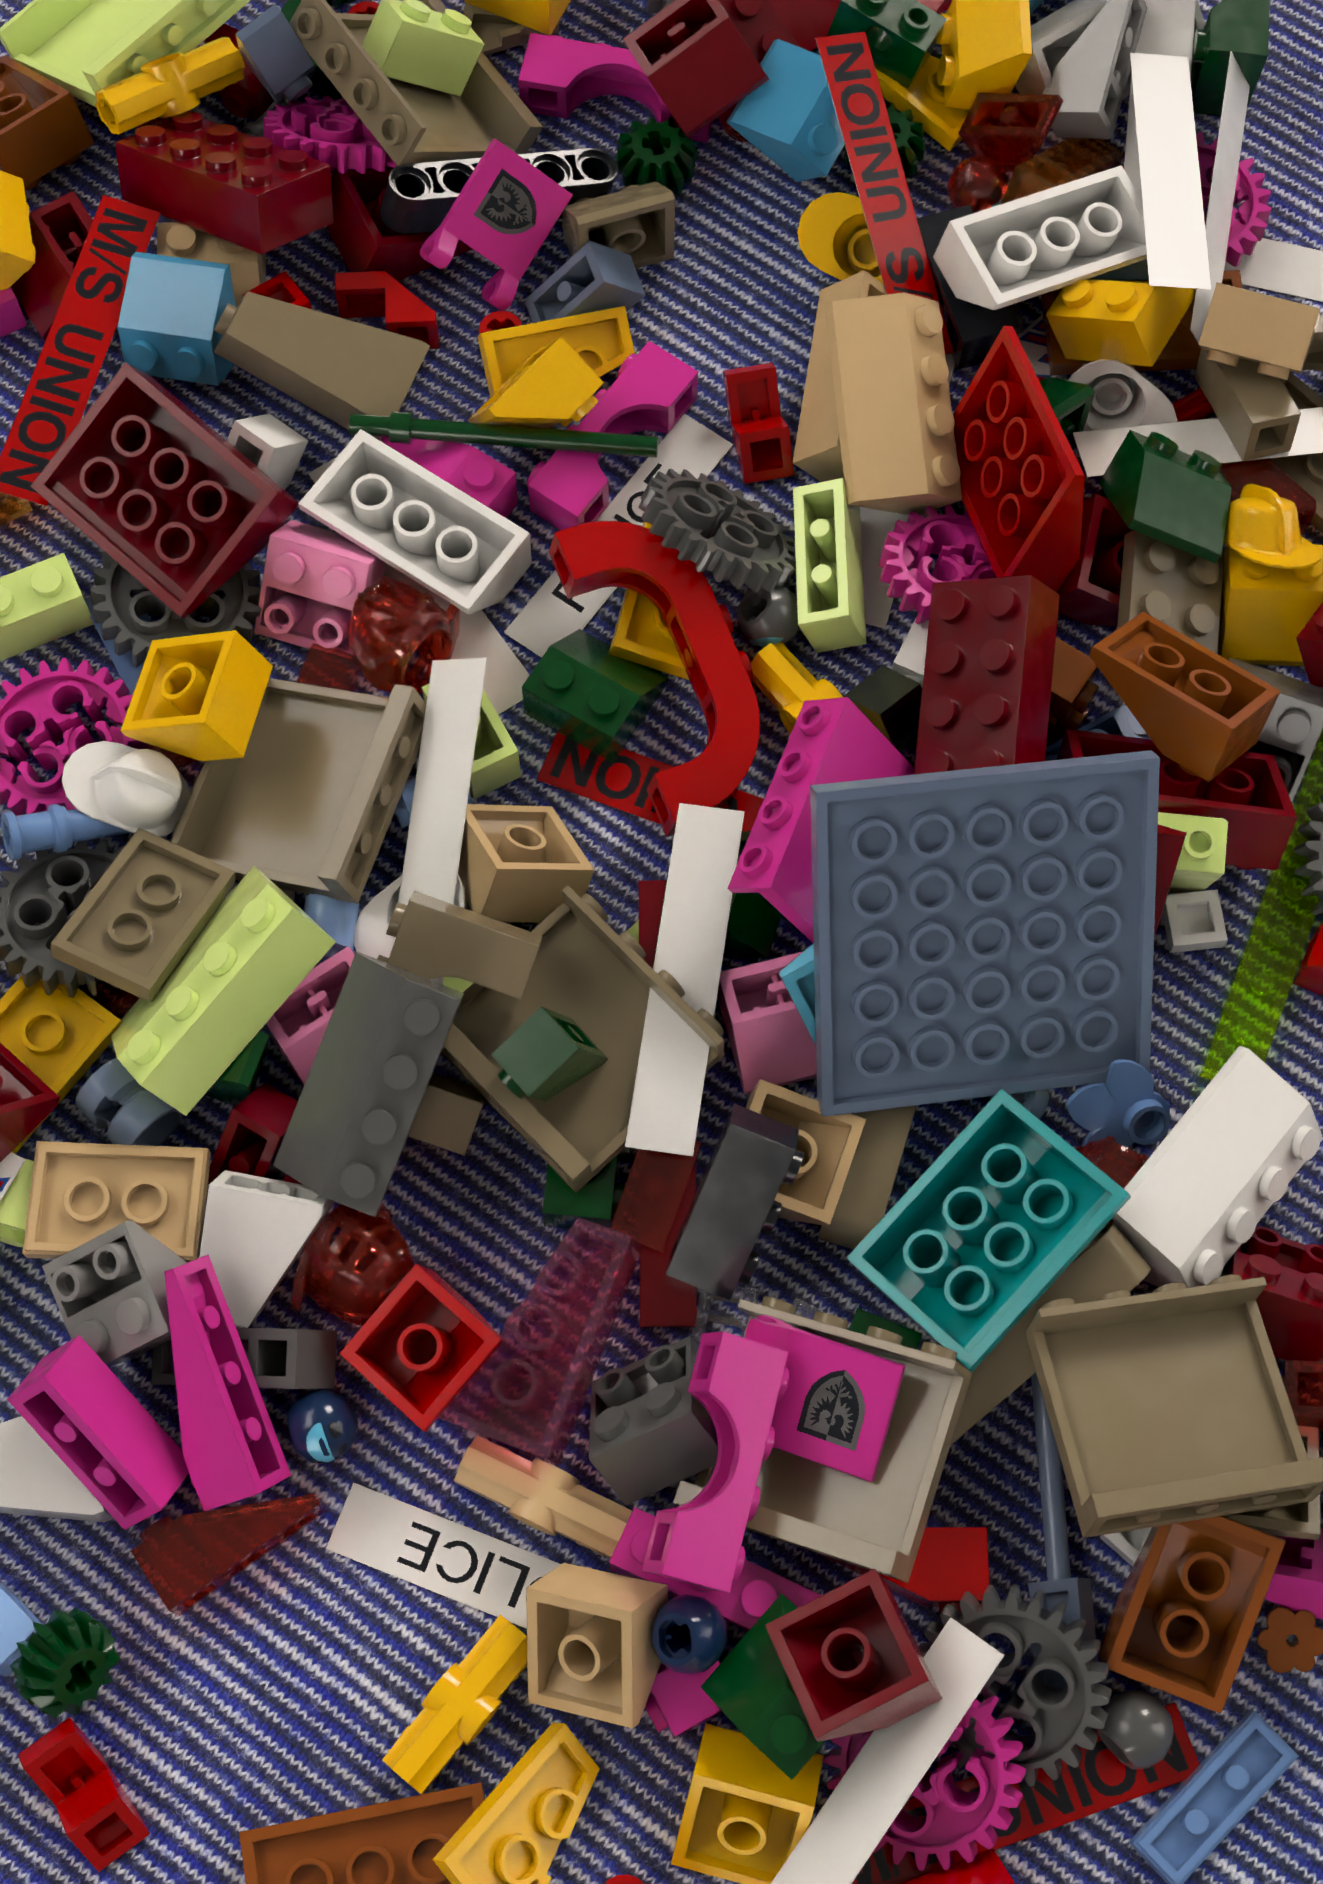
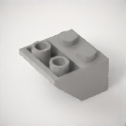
M132 1220L119 1224L42 1266L71 1340L80 1335L107 1367L131 1360L171 1339L164 1272L187 1262Z

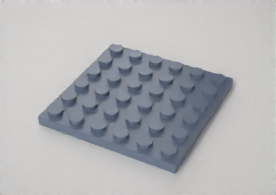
M1149 750L810 785L817 1101L819 1102L820 1113L823 1117L995 1096L1001 1088L1006 1093L1012 1094L1106 1082L1111 1063L1118 1059L1132 1060L1150 1072L1160 757Z

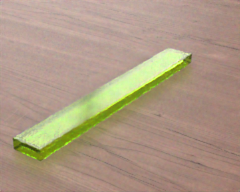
M1323 729L1311 755L1293 806L1297 820L1277 871L1271 870L1199 1074L1200 1077L1211 1081L1239 1046L1250 1049L1265 1063L1315 918L1312 910L1319 902V899L1316 895H1301V891L1311 884L1310 878L1296 875L1294 871L1307 864V858L1299 856L1293 850L1294 847L1309 841L1297 829L1299 826L1312 821L1306 811L1308 808L1320 803V796L1323 794Z

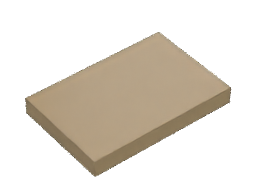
M36 1141L22 1254L27 1258L56 1259L119 1224L132 1220L187 1263L198 1259L204 1226L211 1152L208 1148Z

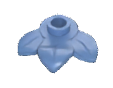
M1114 1060L1109 1067L1106 1083L1082 1086L1066 1102V1108L1071 1118L1081 1127L1090 1131L1083 1142L1081 1154L1091 1160L1105 1161L1119 1157L1134 1142L1142 1145L1155 1143L1167 1133L1170 1127L1168 1103L1159 1093L1154 1091V1080L1151 1073L1142 1065L1132 1060Z

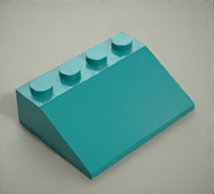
M1001 1088L847 1256V1259L868 1281L936 1342L957 1352L956 1359L970 1372H973L1126 1204L1131 1196Z

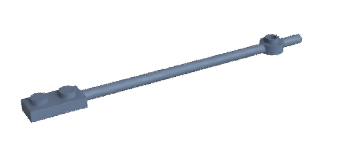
M1049 1089L1009 1094L1038 1119L1044 1114L1049 1101ZM1034 1373L1031 1376L1047 1581L1028 1583L1029 1598L1031 1601L1038 1589L1042 1590L1044 1594L1043 1608L1051 1611L1060 1602H1065L1066 1609L1062 1620L1068 1625L1075 1620L1083 1618L1086 1624L1079 1639L1081 1642L1096 1640L1091 1579L1071 1578L1062 1462L1037 1373ZM1037 1642L1033 1643L1034 1658L1042 1649L1041 1645ZM1097 1654L1091 1659V1662H1098ZM1044 1669L1038 1672L1041 1681L1051 1688L1061 1689L1068 1685L1065 1678L1053 1669Z

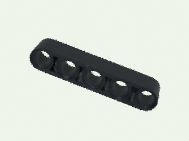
M598 148L518 154L573 194L567 205L573 204L582 198H596L610 194L618 172V166L614 158ZM481 158L396 166L391 170L380 207V218L384 225L392 231L403 234L435 231L441 225Z

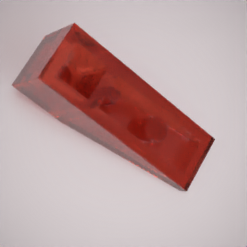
M315 1494L181 1515L174 1521L170 1516H167L153 1523L141 1533L140 1539L143 1543L131 1550V1553L167 1609L180 1616L327 1510Z

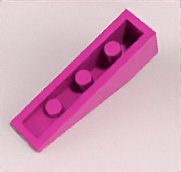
M209 1254L164 1272L182 1452L190 1473L191 1483L197 1492L203 1511L257 1495L291 1476Z

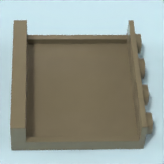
M301 0L289 24L305 50L397 166L412 163L481 158L493 138L499 140L516 154H526L542 130L543 126L482 51L461 97L386 77L362 47L375 14L335 13L326 0ZM418 0L436 12L444 13L445 9H447L441 0Z
M269 678L244 757L205 761L201 772L197 774L194 780L193 791L182 817L175 824L171 842L234 870L236 880H242L255 866L280 889L305 894H319L336 900L358 904L419 752L426 703L415 688L411 686L394 684L388 698Z
M567 885L562 890L564 902L531 931L541 935L542 939L521 999L473 983L463 992L464 996L441 1054L577 1193L625 1148L650 988L709 1045L706 1072L724 1056V1039L721 1037L724 1034V1030L708 1011L701 1008L696 1012L682 999L685 991L670 973L662 969L657 974L643 960L646 957L644 949L629 933L623 931L618 935L605 922L608 915L592 896L585 893L580 897ZM542 1006L572 1018L608 1058L595 1071L548 1100L542 1101L527 1095L520 1099L513 1094L498 1077V1073L503 1068L491 1054Z
M1226 1275L1214 1279L1208 1285L1187 1288L1185 1283L1176 1282L1163 1285L1148 1294L1131 1296L1129 1291L1120 1290L1107 1293L1092 1302L1075 1304L1073 1299H1057L1044 1304L1038 1309L1025 1334L1083 1538L1310 1502L1323 1491V1457L1308 1459L1256 1302L1258 1296L1267 1286L1264 1277L1242 1280L1240 1275Z
M763 1296L761 1305L740 1299L738 1308L750 1315L749 1321L765 1314L777 1318L794 1328L906 1366L875 1479L870 1482L773 1447L769 1457L761 1463L756 1484L760 1489V1501L754 1517L751 1521L747 1522L746 1530L870 1571L875 1568L879 1574L908 1583L972 1372L955 1361L957 1352L941 1345L923 1342L921 1350L902 1346V1336L878 1327L869 1326L866 1335L847 1330L849 1322L832 1314L815 1311L812 1320L794 1315L796 1306L776 1298ZM715 1466L699 1472L695 1485L680 1480L673 1503L680 1506L696 1497L707 1485Z

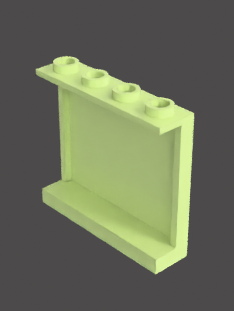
M33 0L0 27V40L12 59L70 91L73 97L96 107L97 98L95 92L116 84L120 80L141 73V66L152 60L174 53L184 54L195 49L251 0Z

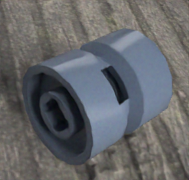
M117 1057L104 1064L89 1077L81 1087L75 1101V1105L98 1129L108 1128L107 1138L113 1144L160 1146L174 1132L183 1116L181 1112L142 1087Z

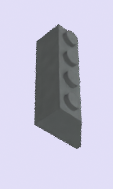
M356 952L273 1165L318 1195L376 1217L464 993Z

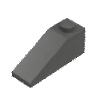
M236 1328L258 1388H335L336 1330ZM171 1339L153 1348L151 1384L176 1385Z

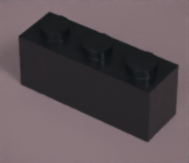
M970 205L917 218L954 352L952 356L958 370L983 363L1004 325L1013 326L1017 336L1023 332L1024 328L1022 313L1016 303L997 310H991L956 298L933 258L949 221L973 214Z
M737 1104L733 1105L672 1247L665 1275L727 1300L731 1299L738 1282L748 1285L760 1256V1252L752 1249L760 1232L768 1236L771 1234L782 1203L775 1201V1197L782 1182L790 1186L793 1184L804 1157V1153L796 1150L798 1129Z

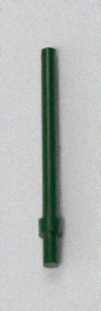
M394 411L391 412L390 416L350 414L349 434L356 435L362 429L371 436L389 437L390 443L412 444L413 439L655 458H657L659 438L656 436L414 418L413 413Z

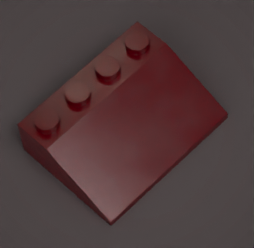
M126 362L30 486L178 616L184 619L269 543L270 535L282 527L299 503L156 380Z

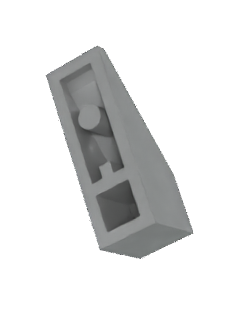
M1108 0L1056 65L1050 87L1045 88L1043 92L1041 109L1043 116L1047 118L1057 138L1112 139L1131 70L1130 53L1136 52L1147 11L1144 0Z

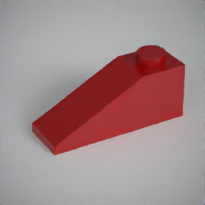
M925 1527L909 1582L906 1583L882 1574L880 1575L890 1590L924 1607H939V1615L947 1604L961 1612L960 1600L967 1591L982 1604L983 1594L989 1585L987 1527ZM822 1555V1556H824V1557H826V1558H828V1559H830V1560H832V1561H834V1562H836V1563H838V1564H840V1565H842V1566H844V1567H846V1568H848V1569H850V1570H852V1571H854V1572H856V1573H858V1574H860V1575H863V1574H865V1573H867V1572L870 1571V1570H867V1569H864V1568H861V1567H858V1566H855V1565H852V1564H849V1563H846V1562H843V1561H840V1560H837V1559H834V1558H831V1557Z

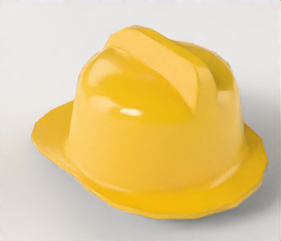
M836 192L824 194L812 201L801 215L797 231L800 249L808 262L820 271L839 280H844L865 270L883 284L860 198Z
M1247 484L1242 489L1240 498L1230 503L1223 543L1241 556L1255 563L1284 569L1306 568L1314 566L1321 561V551L1301 536L1297 507L1293 501L1279 497L1270 488L1256 484Z

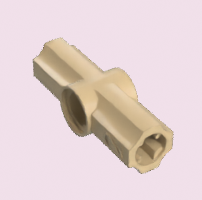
M478 1435L475 1436L472 1443L468 1446L454 1478L456 1484L509 1509L508 1514L526 1525L551 1536H555L558 1533L575 1541L578 1545L584 1546L611 1559L632 1513V1510L581 1486L580 1480L566 1471L539 1459H534L531 1462L513 1453L511 1450Z

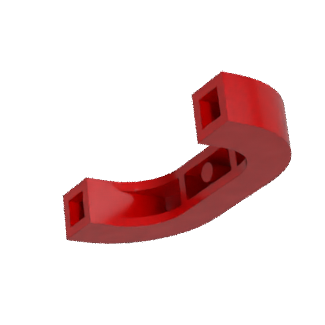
M619 521L588 522L554 533L549 554L567 598L569 599L604 587H623L636 591L648 598L658 608L665 620L705 716L708 730L705 750L689 762L655 773L647 787V792L666 837L675 834L679 803L722 808L734 794L753 762L759 741L760 715L756 694L751 683L753 680L751 663L744 651L738 652L731 636L733 623L730 613L723 603H717L703 572L696 571L695 562L679 560L678 555L680 552L677 549L663 547L661 544L665 539L664 537L651 534L649 532L650 529Z

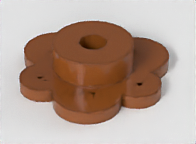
M1277 1606L1268 1612L1266 1617L1268 1628H1263L1259 1631L1257 1641L1261 1648L1267 1650L1266 1660L1273 1671L1286 1673L1295 1666L1301 1672H1308L1315 1665L1314 1656L1323 1654V1629L1315 1625V1617L1310 1611L1298 1610L1293 1613L1287 1607ZM1290 1635H1295V1636H1296V1638H1295L1294 1641H1292V1642H1287V1641H1286V1639H1287L1288 1636H1290Z

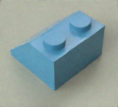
M774 40L760 63L769 80L737 103L727 123L797 182L827 176L845 143L821 57L816 53L783 40Z
M135 252L131 257L118 322L124 363L132 365L149 376L218 386L235 366V364L214 353L222 337L221 334L214 331V328L227 304L230 303L235 306L230 264Z

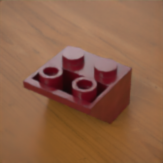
M674 0L623 38L642 71L688 138L769 80L719 0Z
M74 191L29 213L32 243L36 251L35 263L28 272L24 273L11 286L17 301L44 343L93 222Z
M1256 1226L1251 1238L1247 1242L1242 1243L1225 1264L1220 1277L1240 1275L1242 1280L1264 1277L1267 1286L1258 1296L1256 1302L1274 1356L1323 1372V1246L1319 1244L1304 1245L1283 1238L1270 1228Z

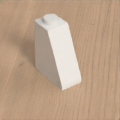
M227 1170L209 1184L199 1258L209 1254L236 1328H248L263 1311L335 1201L324 1198L301 1184Z
M22 1416L0 1423V1513L94 1522H107L114 1519Z

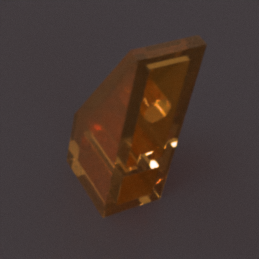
M1068 138L1016 166L1000 205L1114 168L1122 161L1125 153L1103 139Z

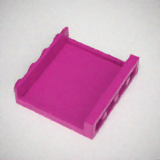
M848 697L804 701L727 888L732 893H760L812 943L814 941L810 785L914 775L915 770Z

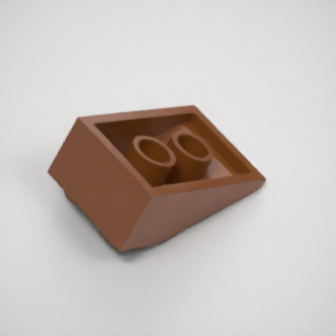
M5 55L0 58V170L23 178L26 191L37 186L41 182L42 176L58 166H66L77 161L81 157V152L95 143L70 91Z
M1144 611L1095 644L1089 654L1159 751L1164 756L1178 763L1184 772L1192 776L1201 777L1208 782L1257 743L1281 692Z
M1225 1516L1152 1527L1119 1594L1102 1639L1099 1654L1103 1663L1109 1664V1670L1221 1714L1286 1541Z

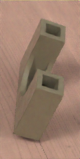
M1320 315L1302 370L1323 372V315ZM1201 348L1194 378L1242 461L1290 451L1301 412L1281 379L1257 373L1259 363L1239 358L1237 367H1232L1206 360L1209 350Z
M414 891L408 905L397 902L386 934L396 937L389 958L379 955L377 959L429 980L439 977L461 978L521 999L539 950L542 936ZM433 1072L409 1137L465 1156L485 1098L472 1085Z

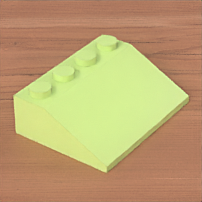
M253 866L221 903L152 1001L148 1002L139 998L121 1019L122 1023L111 1035L117 1059L142 1087L187 1116L336 941L266 875Z

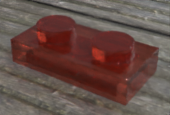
M695 1141L693 1157L638 1149L609 1234L664 1253L700 1151L701 1143Z

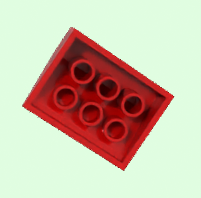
M1004 325L953 413L957 460L961 472L962 501L996 578L1032 575L1057 592L1080 558L1085 475L1013 326Z

